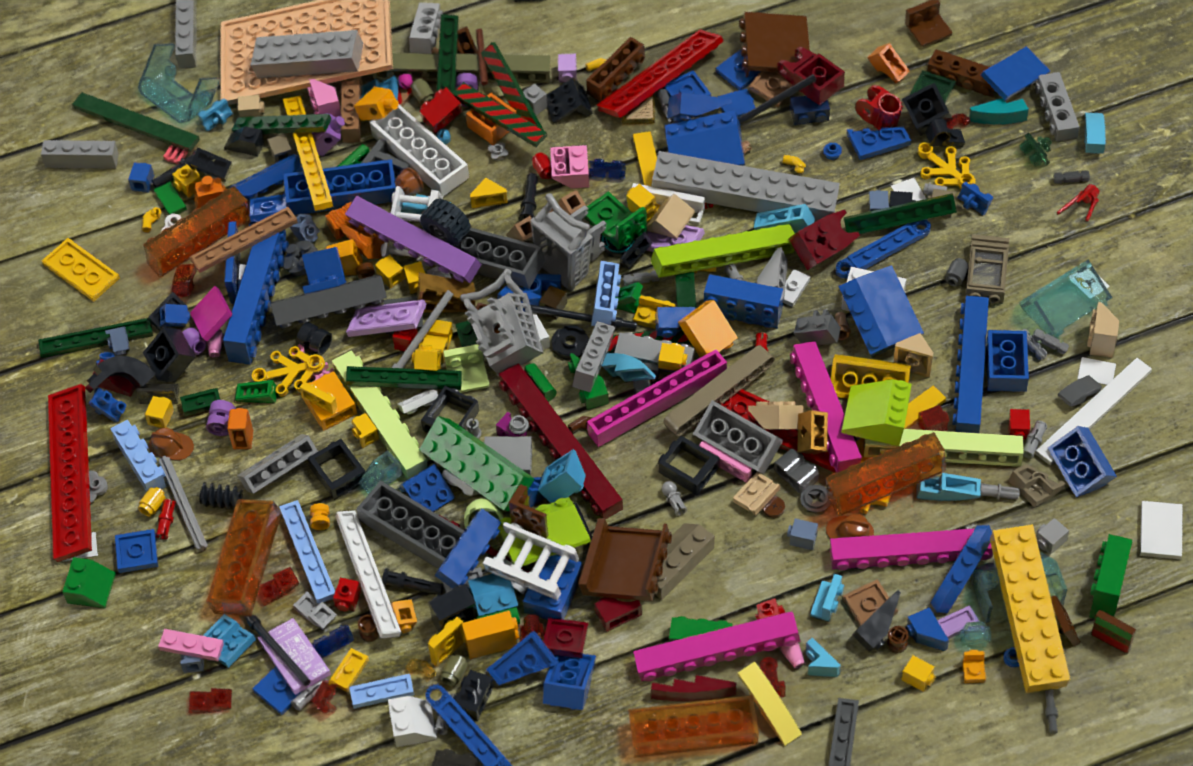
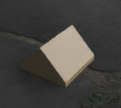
M672 194L663 201L647 224V231L677 239L695 211L676 194Z
M921 333L896 343L894 362L911 365V373L930 378L934 353Z

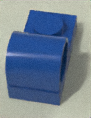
M537 274L530 288L523 287V289L542 296V291H547L550 285L561 290V275Z

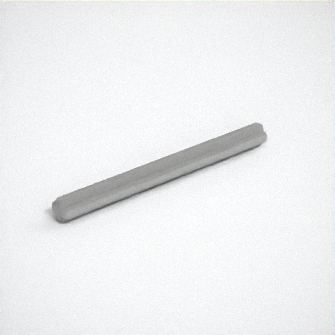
M163 456L159 459V464L166 474L165 478L196 550L204 551L208 546L170 458Z

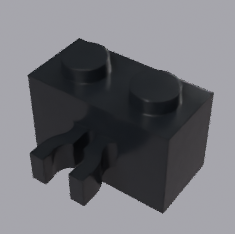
M470 669L468 675L464 676L461 681L462 688L460 692L456 693L453 699L471 719L478 721L492 693L494 682L493 677Z

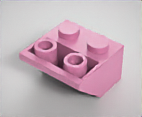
M309 79L311 87H308L310 98H312L310 99L312 109L316 111L314 114L329 113L335 117L341 116L335 88L315 79Z
M587 145L552 147V179L571 189L588 188Z

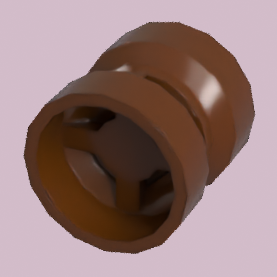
M372 615L362 616L358 621L361 639L366 642L375 641L379 637V633Z
M894 626L888 632L887 647L893 653L904 652L907 648L909 635L904 627Z

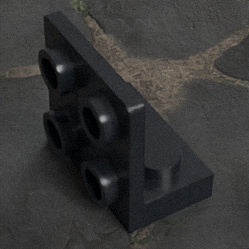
M574 78L547 94V106L552 122L555 124L576 110L586 117L593 114L585 87Z

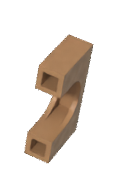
M577 190L562 197L557 202L569 215L586 206ZM531 216L515 224L506 236L527 243L532 242Z

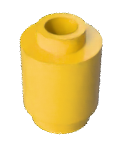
M158 487L149 488L140 500L138 510L145 516L151 517L163 504V500L166 499L164 491Z

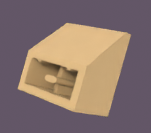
M1098 302L1097 309L1092 310L1087 347H1091L1090 355L1113 358L1118 336L1119 320L1102 302Z
M783 401L756 402V406H748V410L763 429H798V414L803 413V405H795L794 401L784 402V405Z

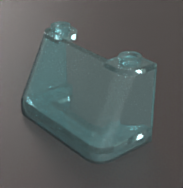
M1088 259L1018 303L1045 333L1056 338L1064 333L1063 329L1097 308L1098 302H1102L1107 306V301L1113 297Z

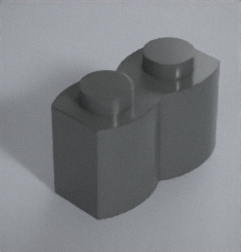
M790 449L774 462L775 472L800 494L805 488L818 481L819 471L817 467L806 462L804 456L798 451Z

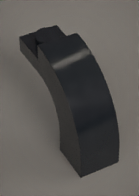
M129 356L111 357L102 361L93 369L95 373L87 380L89 384L85 389L91 393L106 378L121 376L129 380L139 390L156 373L148 365L136 358Z

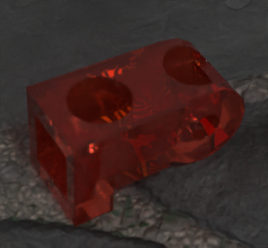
M772 657L763 658L760 662L761 671L780 698L785 697V682L778 681L777 661Z

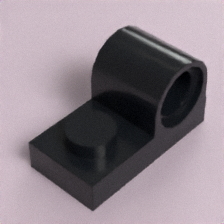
M941 118L933 120L925 132L930 146L963 147L965 144L961 129H948L946 121Z

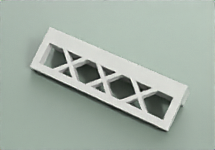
M642 185L655 196L656 204L661 205L672 194H676L693 208L695 213H698L697 219L691 218L688 223L700 225L705 209V197Z

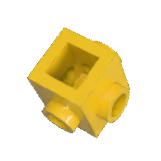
M186 164L173 173V185L178 191H182L187 197L193 195L195 183L201 182L197 170L190 168Z

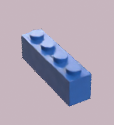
M483 508L478 511L434 576L451 588L464 585L469 578L466 575L468 571L475 569L479 563L477 560L479 555H484L490 545L487 543L489 540H494L500 532L498 527L501 522Z

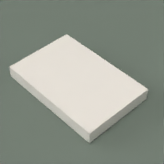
M1142 501L1140 556L1181 559L1182 504Z

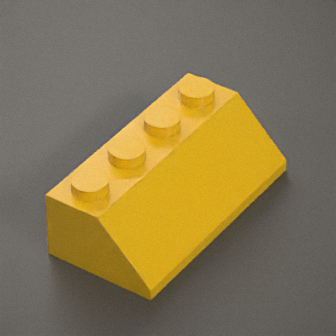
M835 354L832 364L831 382L837 397L848 398L850 387L853 385L891 379L903 380L909 383L911 365Z

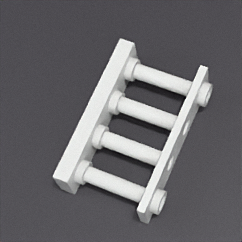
M396 186V191L392 194L393 205L391 214L402 220L421 222V214L401 212L403 202L423 204L429 207L435 199H443V196L437 190H431V195L428 198L405 195L400 186ZM391 241L385 242L381 246L383 258L388 255L392 256V254L411 256L408 254V250L403 249L401 251L397 249ZM417 258L418 262L421 261L423 266H429L423 262V258Z
M504 522L503 527L508 536L496 557L492 559L486 556L483 562L486 571L558 600L561 592L557 581L569 559L578 562L579 557L576 549L570 545L563 546L523 530L516 523L509 524ZM515 538L526 541L514 565L504 564L503 560ZM533 544L544 548L532 572H523L521 567ZM553 552L561 555L550 579H547V581L540 579L539 574L550 553Z

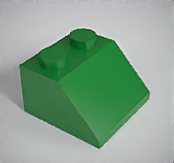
M73 557L62 591L67 604L106 609L116 573L94 560Z

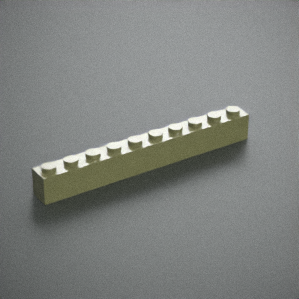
M392 53L393 69L373 73V80L385 81L392 76L398 79L403 74H409L412 76V81L417 79L437 81L439 54ZM457 54L456 78L460 74L470 73L477 76L478 82H481L478 54ZM503 55L518 83H550V55ZM486 64L488 82H496Z

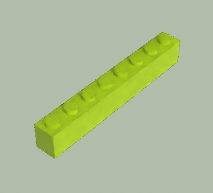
M790 224L658 247L653 250L651 263L658 278L772 257L777 248L780 247L784 254L794 253L795 249L788 238L795 233Z

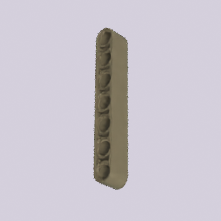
M761 345L756 346L672 410L664 418V425L676 436H681L702 419L712 400L722 405L771 367L775 358Z

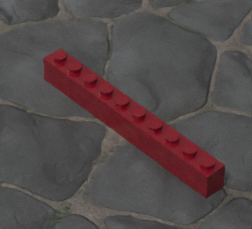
M518 363L499 373L500 382L498 384L500 389L509 395L511 404L513 406L516 405L520 415L528 420L531 430L534 433L537 432L542 445L549 448L551 457L554 460H558L572 449L576 451L586 475L583 483L584 487L580 493L586 502L589 501L596 516L599 515L602 519H607L623 510V499Z

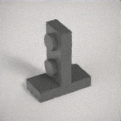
M381 138L362 161V163L392 159L394 175L399 176L400 171L404 168H410V165L404 160H398L387 154V143Z

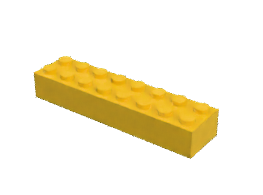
M1033 524L993 530L990 542L1025 692L1031 693L1067 687L1070 676Z

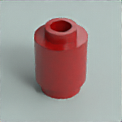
M543 152L535 154L532 157V166L541 179H550L552 177L550 158Z

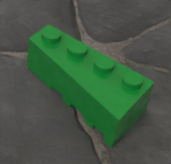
M1109 534L1107 542L1103 541L1100 553H1104V556L1099 555L1097 567L1101 568L1095 571L1094 581H1097V584H1092L1090 595L1094 597L1089 618L1095 619L1099 610L1115 617L1133 539Z

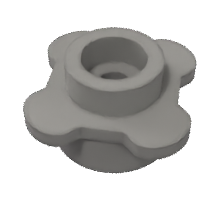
M502 142L488 147V151L491 152V158L494 160H503L508 156V151Z

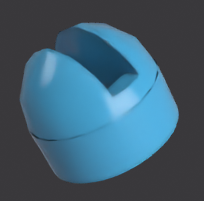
M446 129L438 130L436 137L444 144H448L451 140L449 131Z

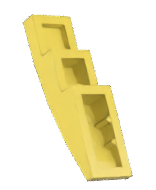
M756 662L738 672V677L749 690V695L760 708L762 716L783 745L786 746L802 735L801 731Z

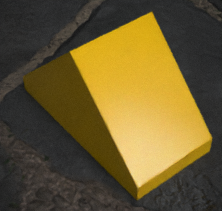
M487 178L470 194L472 208L508 203L506 189Z

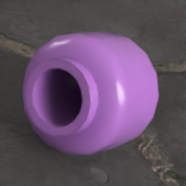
M188 328L182 332L195 355L205 350L207 342L202 338L197 329Z

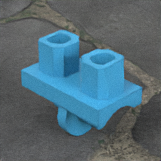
M222 99L212 103L211 108L207 111L202 110L198 113V116L205 130L210 131L219 123L224 125L227 122L226 119L233 113L228 106V101Z

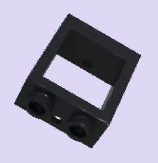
M197 147L191 167L226 181L232 167V161Z
M444 386L421 419L422 430L427 433L430 431L437 416H439L448 402L467 410V413L458 424L467 430L466 422L471 418L474 420L479 413L478 401L472 396L460 393L455 388Z
M680 436L677 441L674 440L671 443L667 453L660 456L658 460L659 473L698 495L720 468V458L687 438ZM681 449L705 462V465L694 478L670 465Z
M342 439L331 442L324 449L308 457L311 470L334 500L367 482L366 471ZM343 453L354 470L331 482L320 465Z

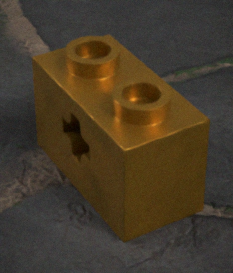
M810 410L799 413L798 452L806 454L826 452L828 412Z

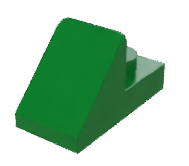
M636 282L620 288L617 309L636 313L643 285Z

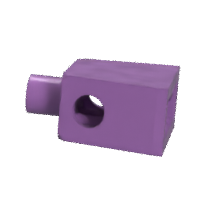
M330 114L332 120L326 132H311L318 155H325L340 140L341 127L345 124L341 116L335 117Z

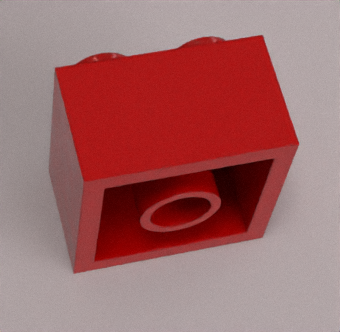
M447 87L444 90H438L434 94V98L430 102L426 101L420 107L421 110H419L421 119L435 135L438 130L443 129L462 113L461 103Z

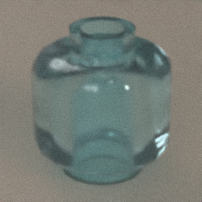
M983 621L967 622L964 629L960 630L961 642H965L967 648L986 647L988 642H991L990 626H987Z

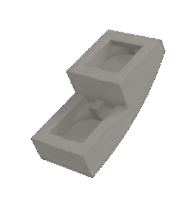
M306 592L293 605V608L322 630L337 616L323 602L317 604L316 599L309 592Z

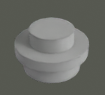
M521 415L514 416L509 422V428L515 434H523L528 430V421Z

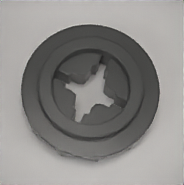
M810 485L802 491L800 500L802 507H805L807 512L812 511L816 514L822 511L824 513L827 508H830L832 495L824 486ZM820 495L819 501L813 503V498L816 499Z

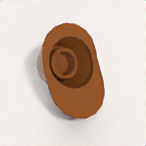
M411 168L401 170L395 180L396 186H400L405 195L413 196L422 193L424 190L420 176Z
M165 427L152 432L148 448L155 456H166L171 460H183L191 455L194 444L189 436L174 432L172 429Z
M852 514L849 516H837L831 519L827 524L826 533L830 539L874 536V529L864 516Z

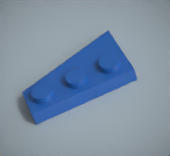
M904 127L882 128L876 131H870V128L863 129V131H853V129H847L846 131L860 160L911 145V140Z
M532 631L486 670L498 685H502L557 665L559 661L536 632Z

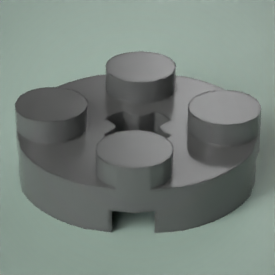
M309 240L290 244L287 248L284 268L294 276L307 274L302 255L318 251V249Z

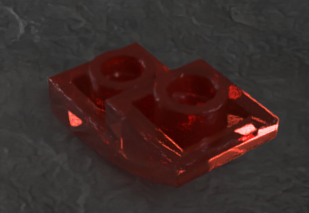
M182 264L176 268L171 292H174L178 297L190 296L194 288L193 278L197 269L193 264Z
M289 567L273 574L272 580L255 587L263 605L266 606L299 585V581L292 568Z
M211 688V692L190 691L189 713H213L231 709L232 689Z

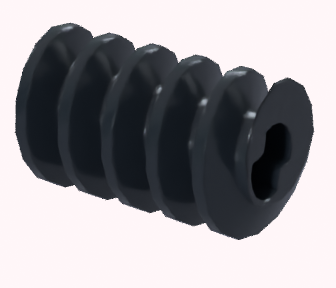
M204 482L200 490L199 501L204 507L210 505L212 508H216L218 505L219 509L226 507L227 510L233 508L235 511H238L242 504L243 490L241 489L238 492L237 486H234L233 490L230 491V485H226L225 490H223L222 484H219L217 489H215L214 483H211L208 488L207 482Z

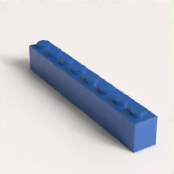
M966 296L965 303H961L960 314H964V318H960L959 330H963V334H959L958 345H962V348L957 353V361L961 362L960 366L957 365L956 377H959V381L955 382V393H958V398L954 397L953 409H957V414L953 413L952 425H956L955 432L979 433L988 297Z

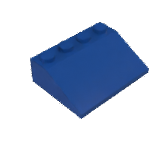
M736 110L665 125L669 153L745 166L740 122Z
M892 265L857 277L839 286L872 358L895 348L897 342L919 333L921 335L924 334Z

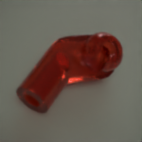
M964 113L952 115L953 120L948 122L947 126L948 129H953L956 125L960 124L967 126L970 118Z

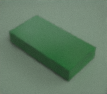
M171 182L154 189L156 196L169 215L180 214L187 210Z

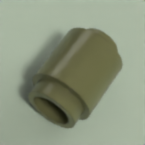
M417 79L411 84V91L420 105L426 101L430 102L434 98V92L423 79Z
M461 655L450 656L441 672V681L449 686H455L456 683H459L468 667L466 659Z

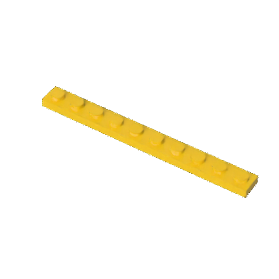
M301 96L283 99L287 115H306ZM292 133L315 211L333 207L312 133Z

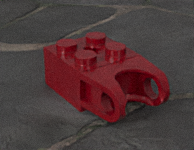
M803 47L795 49L794 55L798 62L781 60L777 63L779 73L792 86L813 74L815 75L817 81L801 89L800 92L818 105H821L844 87L845 71L821 54H815Z
M845 209L819 219L788 238L807 270L837 254L860 236L859 232L847 233L842 229L841 219L847 214Z

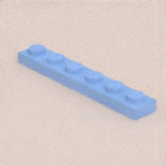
M299 501L279 506L317 604L333 599L335 594L334 587Z

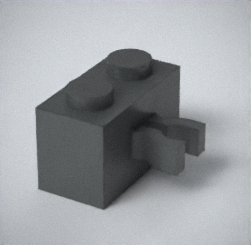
M823 309L822 315L815 310L811 317L797 318L794 335L801 344L816 342L817 345L833 344L838 342L841 327L827 309Z

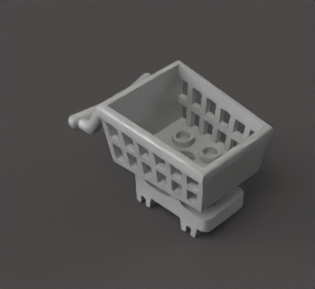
M548 193L545 196L547 200L546 205L536 217L530 220L533 244L541 246L542 249L545 248L543 253L546 261L542 269L548 274L561 275L562 285L572 292L588 274L590 261L592 262L597 259L599 254L604 251L605 244L600 242V234L606 230V222L602 221L590 229L589 224L582 222V219L588 214V207L583 206L569 215L559 206L553 195Z
M505 269L493 284L479 292L461 294L460 300L464 302L468 310L465 312V315L468 316L467 320L471 323L478 338L476 341L479 345L478 349L486 356L489 366L498 376L499 373L518 363L521 366L544 353L527 293H523L511 279L510 275L512 272L510 269ZM505 281L513 292L497 300L489 298L487 301L490 304L480 310H477L470 302L471 300L482 299L496 291ZM500 324L501 327L498 328V330L501 332L496 334L494 332L495 325Z

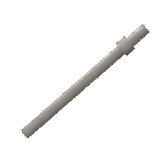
M447 290L397 364L394 363L392 368H403L454 295L452 292Z

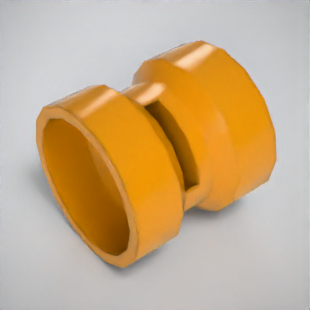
M317 503L310 507V515L312 516L310 526L312 529L325 530L329 528L330 519L328 516L330 508L328 505Z

